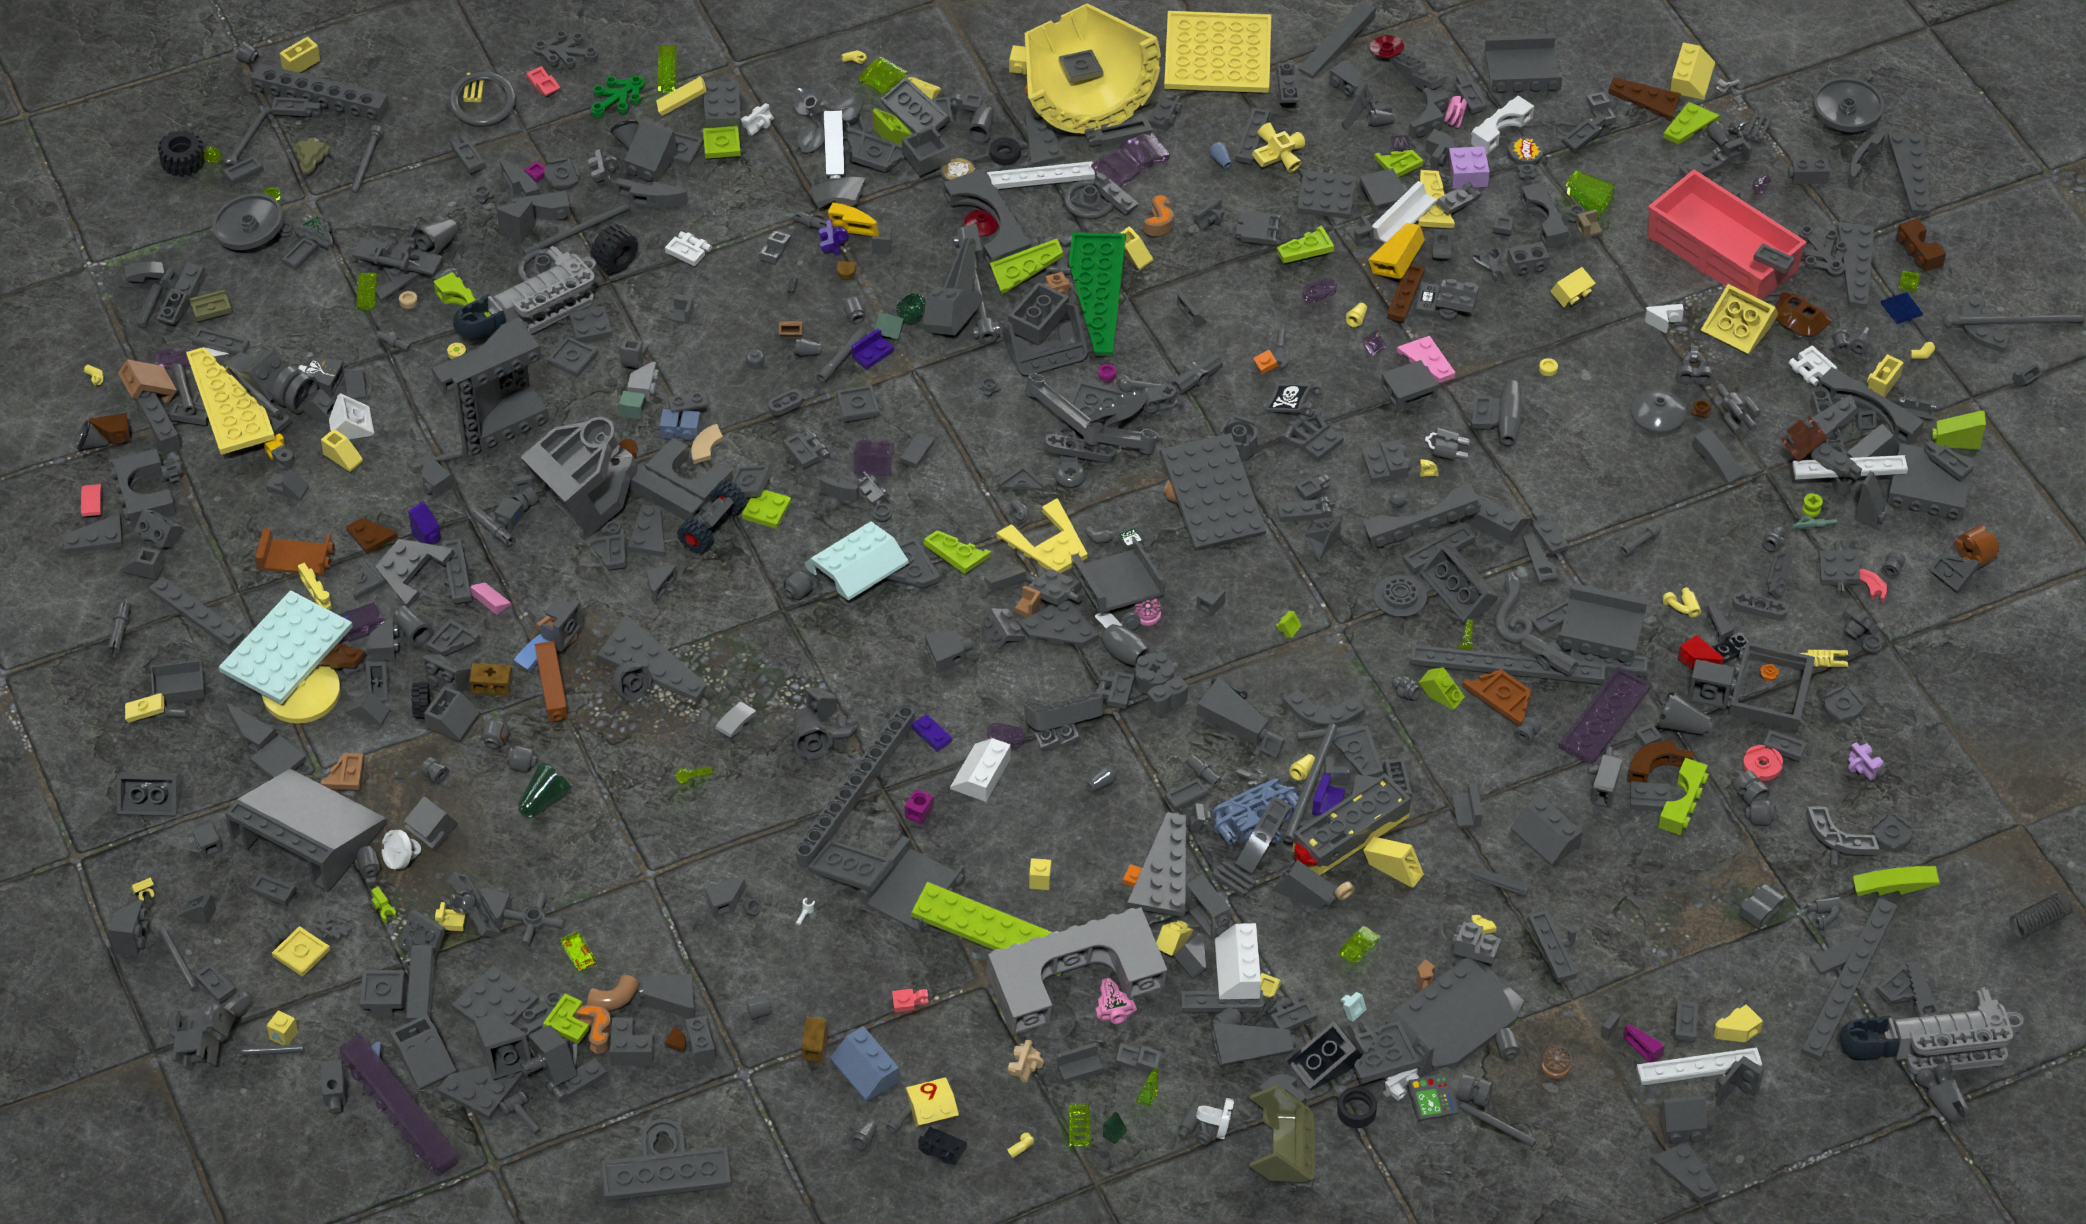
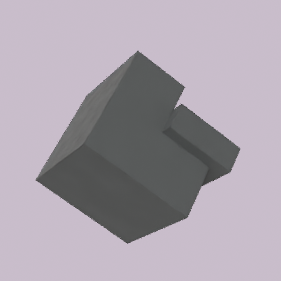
M425 796L404 820L407 823L405 828L434 851L458 824L445 811Z

